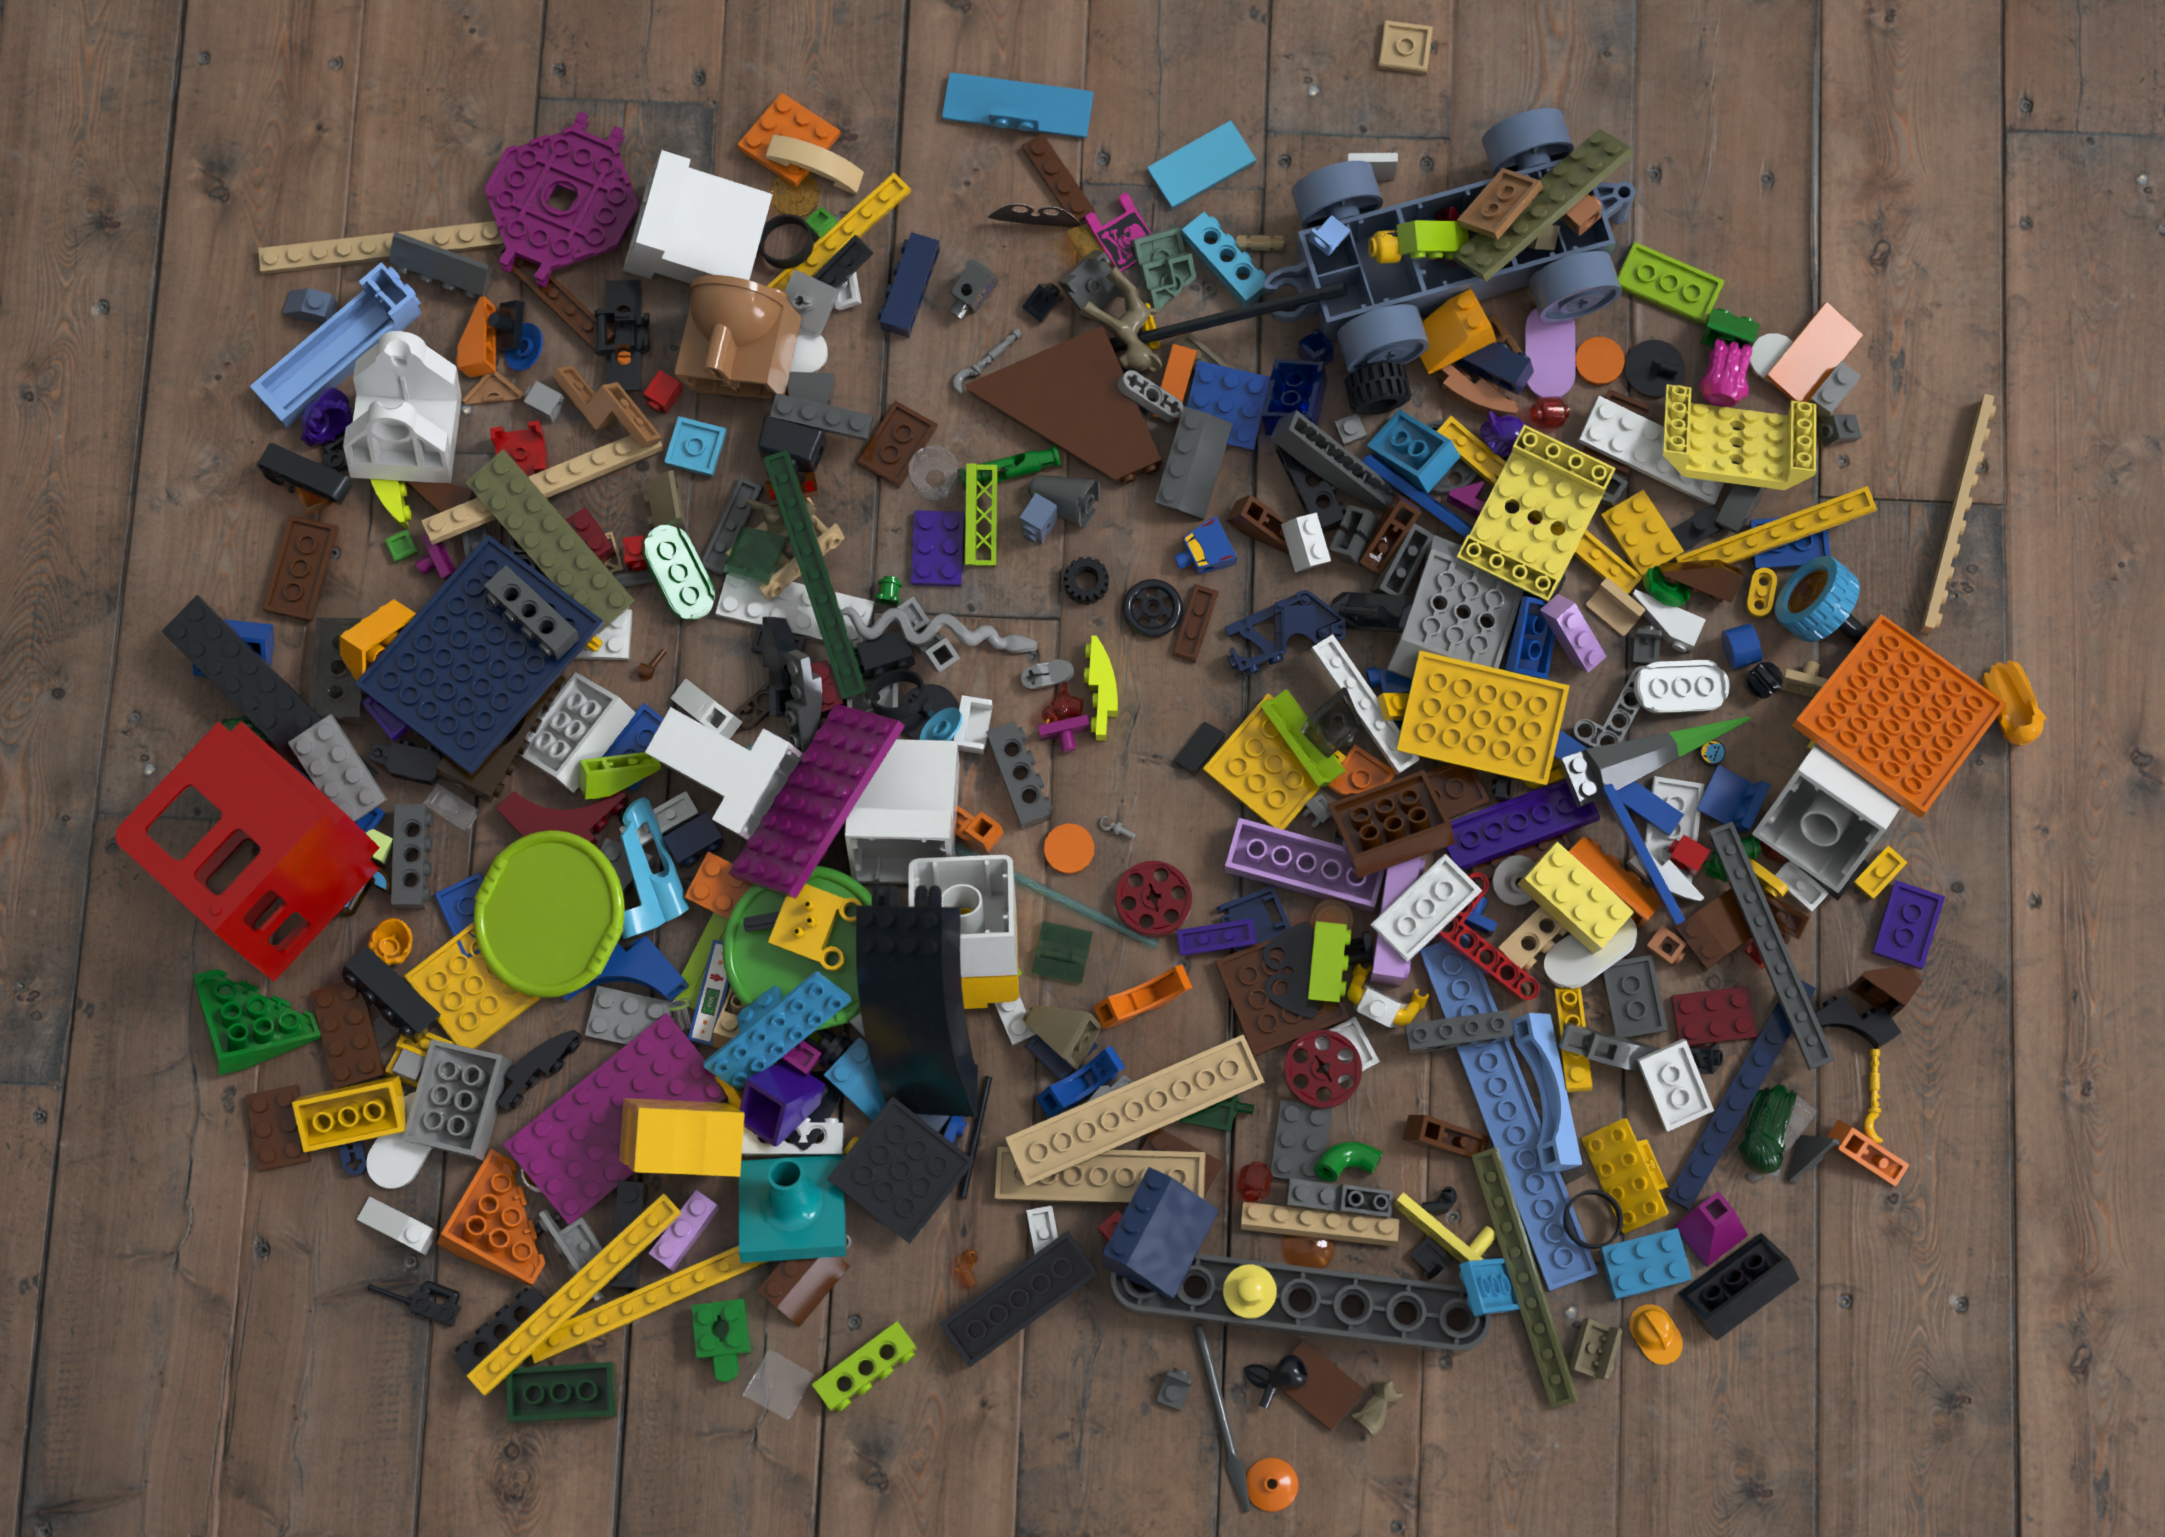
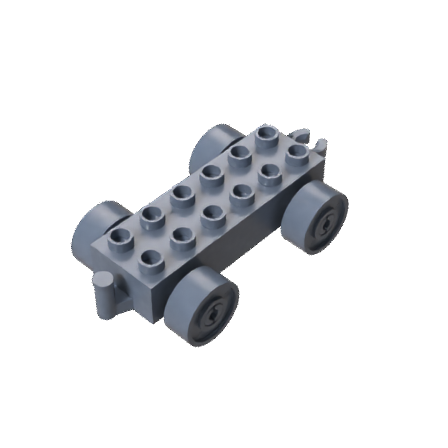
M1540 108L1516 114L1491 127L1482 137V143L1494 177L1502 168L1540 180L1574 150L1563 113L1555 108ZM1346 161L1323 167L1300 179L1291 190L1298 216L1304 229L1298 231L1296 255L1299 264L1284 267L1271 273L1264 280L1263 291L1265 294L1270 295L1282 286H1292L1298 293L1344 281L1347 286L1348 295L1273 312L1271 317L1275 321L1291 323L1315 314L1324 343L1338 339L1349 373H1353L1360 368L1378 363L1405 365L1420 357L1429 348V341L1421 316L1433 313L1446 301L1469 289H1472L1477 300L1530 286L1541 320L1545 322H1562L1586 316L1608 306L1622 293L1611 259L1616 242L1608 219L1616 223V225L1623 224L1628 220L1635 196V188L1629 182H1619L1617 184L1601 182L1588 193L1590 196L1594 195L1600 201L1602 207L1601 218L1583 234L1578 236L1560 217L1554 223L1560 225L1555 250L1526 247L1485 282L1461 265L1451 267L1433 259H1428V255L1421 259H1410V255H1402L1401 260L1397 263L1378 264L1369 255L1368 242L1377 231H1397V224L1414 220L1435 221L1437 211L1451 206L1456 208L1459 216H1461L1493 178L1380 209L1383 205V198L1370 163L1366 161ZM1332 215L1350 229V233L1330 256H1327L1310 242V232L1313 228L1318 231Z

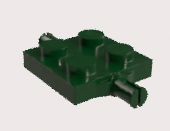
M1237 1094L1180 1119V1123L1231 1133L1233 1119L1237 1112L1253 1115L1255 1104L1239 1102V1095Z

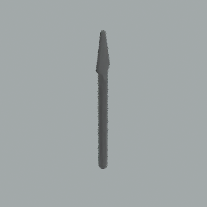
M1197 1324L1194 1327V1332L1229 1460L1227 1462V1471L1243 1509L1248 1513L1250 1512L1245 1464L1237 1453L1204 1326Z

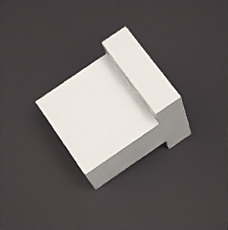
M661 150L646 185L623 271L651 279L654 273H658L690 283L696 277L704 275H724L749 280L773 194L689 168L691 159Z
M671 707L645 753L669 769L724 798L712 820L747 841L757 829L762 817L771 807L776 795L780 793L803 754L791 743L764 728L750 751Z
M895 741L846 819L845 839L851 877L859 883L909 884V864L914 859L956 857L955 837L960 771L957 741Z

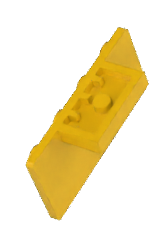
M1623 1118L1582 1138L1584 1147L1604 1192L1610 1194L1620 1205L1623 1214L1621 1229L1623 1234L1668 1215L1669 1212L1659 1192L1668 1188V1185L1648 1140H1636L1627 1118ZM1610 1204V1206H1611V1208H1612V1210H1613V1213H1614V1215H1615V1217H1616V1219H1617L1616 1212H1615L1613 1206Z

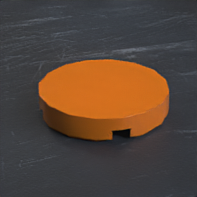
M1593 337L1584 341L1578 348L1575 356V367L1579 377L1586 383L1594 386L1613 383L1621 375L1625 364L1624 353L1621 347L1606 337Z
M1066 823L1055 827L1049 832L1044 843L1046 861L1057 872L1069 875L1082 872L1090 865L1094 857L1095 845L1092 836L1085 828L1077 824Z

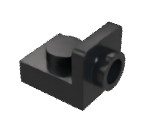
M1038 284L1022 308L1041 323L1046 320L1056 304L1064 300V297L1059 294L1061 290L1054 284Z
M1713 1042L1709 1046L1688 1045L1699 1074H1713L1722 1065L1723 1052L1719 1048V1042Z

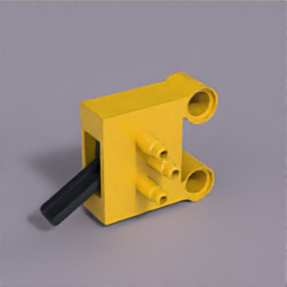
M805 884L796 899L786 896L780 912L745 917L743 925L746 932L773 929L768 941L771 945L818 962L831 972H838L844 968L846 957L836 947L826 948L839 913L844 920L854 924L856 923V916L847 917L846 908L850 904L860 906L862 903L855 898L844 899ZM831 953H838L839 962L835 966H828L826 961Z

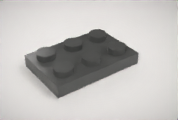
M1652 955L1619 960L1602 972L1615 1035L1633 1038L1667 1032L1668 1029Z
M1280 1101L1270 1178L1282 1180L1291 1178L1322 1183V1179L1314 1171V1166L1327 1149L1332 1108L1320 1109L1300 1102Z

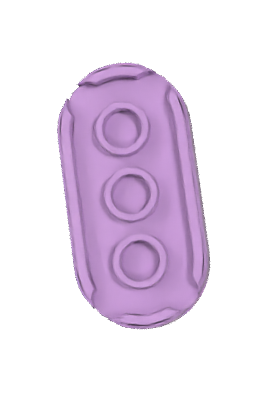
M1535 308L1529 314L1525 324V354L1531 359L1534 373L1526 383V386L1541 400H1559L1573 387L1575 381L1574 319L1562 322H1545L1540 319L1538 310Z

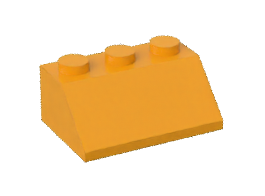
M395 599L381 606L373 614L363 618L357 625L340 635V655L356 681L416 615L415 612Z

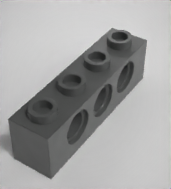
M507 565L484 585L487 592L485 596L494 607L499 605L504 610L503 614L511 623L517 622L522 626L521 631L528 639H536L540 643L538 647L548 657L552 654L557 660L560 659L580 640L577 630ZM518 595L516 600L507 601L509 596ZM529 611L536 612L535 615L532 617H524V615ZM547 627L554 628L549 634L542 633Z
M1014 721L986 731L989 744L1021 829L1024 830L1050 820L1049 812L1053 811L1049 797L1044 798L1041 789L1044 788V784L1040 774L1035 775L1032 765L1036 763L1031 750L1026 751L1023 742H1026L1027 739L1023 728H1017ZM1009 747H1016L1019 753L1016 756L1010 757L1005 754V751ZM1018 770H1025L1028 775L1025 779L1018 780L1014 777V773ZM1027 793H1033L1037 798L1033 803H1026L1022 800L1023 796Z
M394 804L391 905L395 909H426V903L431 900V889L427 887V877H431L432 865L428 861V852H432L433 846L432 837L429 836V827L433 826V812H430V809L425 804ZM412 827H419L418 835L415 837L408 836V832ZM416 851L419 853L416 861H407V857L411 852ZM410 877H418V882L415 886H406L407 880Z
M1509 1010L1410 1023L1404 1027L1408 1054L1509 1041L1513 1037Z

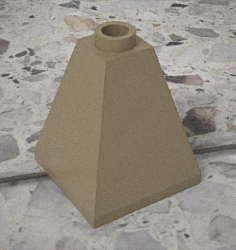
M1034 1005L1033 1008L1030 1007L1026 1011L1023 1018L1025 1024L1075 1071L1081 1068L1102 1029L1101 1024L1095 1017L1086 1011Z

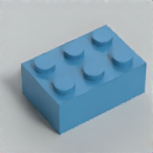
M1678 1228L1604 1246L1598 1250L1612 1301L1688 1283L1692 1280Z

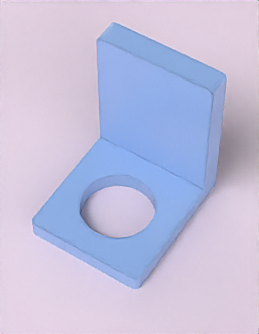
M1331 215L1318 231L1315 228L1311 230L1310 242L1327 256H1330L1348 236L1350 229Z

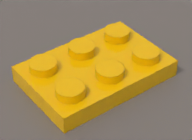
M1644 489L1602 513L1600 516L1634 570L1642 577L1650 567L1653 569L1655 566H1660V564L1669 563L1684 553L1683 548Z

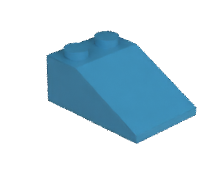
M1400 409L1366 445L1368 449L1410 483L1427 493L1432 490L1461 457L1450 439Z
M859 1037L824 1076L873 1122L886 1105L870 1060L867 1043Z

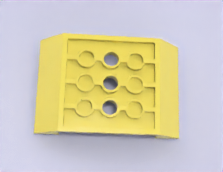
M1666 384L1663 456L1683 477L1787 490L1816 474V404L1791 401L1788 415L1691 403V387Z
M1524 425L1491 494L1456 558L1549 602L1616 468ZM1508 502H1515L1519 506V511L1515 514H1510L1505 510V505ZM1531 513H1538L1542 517V521L1537 525H1533L1528 521L1527 517ZM1554 524H1561L1565 532L1560 536H1556L1551 532L1550 527Z

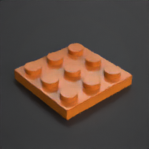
M781 92L737 146L738 150L797 188L810 171L791 163L787 167L765 158L772 136L791 137L829 150L841 134L839 129Z

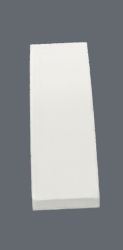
M1634 855L1627 864L1639 876L1649 882ZM1652 856L1673 896L1696 903L1704 899L1703 895L1670 860L1661 866Z

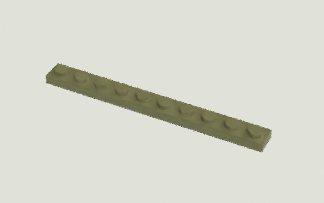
M1496 1147L1471 1155L1551 1408L1554 1409L1577 1402L1579 1399L1499 1149Z

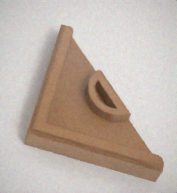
M496 371L484 375L461 401L464 405L524 401L525 394Z

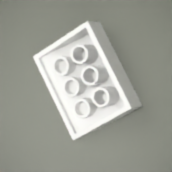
M575 672L555 697L549 712L544 711L541 715L540 720H542L540 728L536 734H530L527 740L530 742L529 747L524 755L519 754V756L574 793L579 787L580 760L602 757L636 713L620 697Z

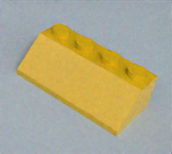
M399 1076L298 1097L292 1102L304 1152L405 1131V1098Z

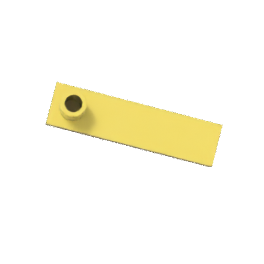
M1404 1192L1393 1205L1395 1209L1460 1263L1484 1260L1481 1256L1497 1238L1496 1232L1490 1227L1485 1226L1468 1247Z

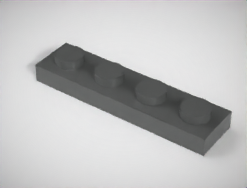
M777 393L770 414L772 418L867 442L874 419L873 415Z

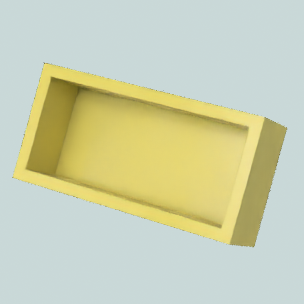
M1558 842L1553 844L1517 884L1593 954L1601 950L1635 912Z

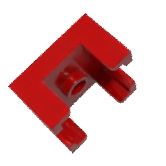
M539 420L528 422L529 429L505 432L501 426L490 428L491 440L495 446V454L497 455L504 449L528 477L549 468L544 429Z

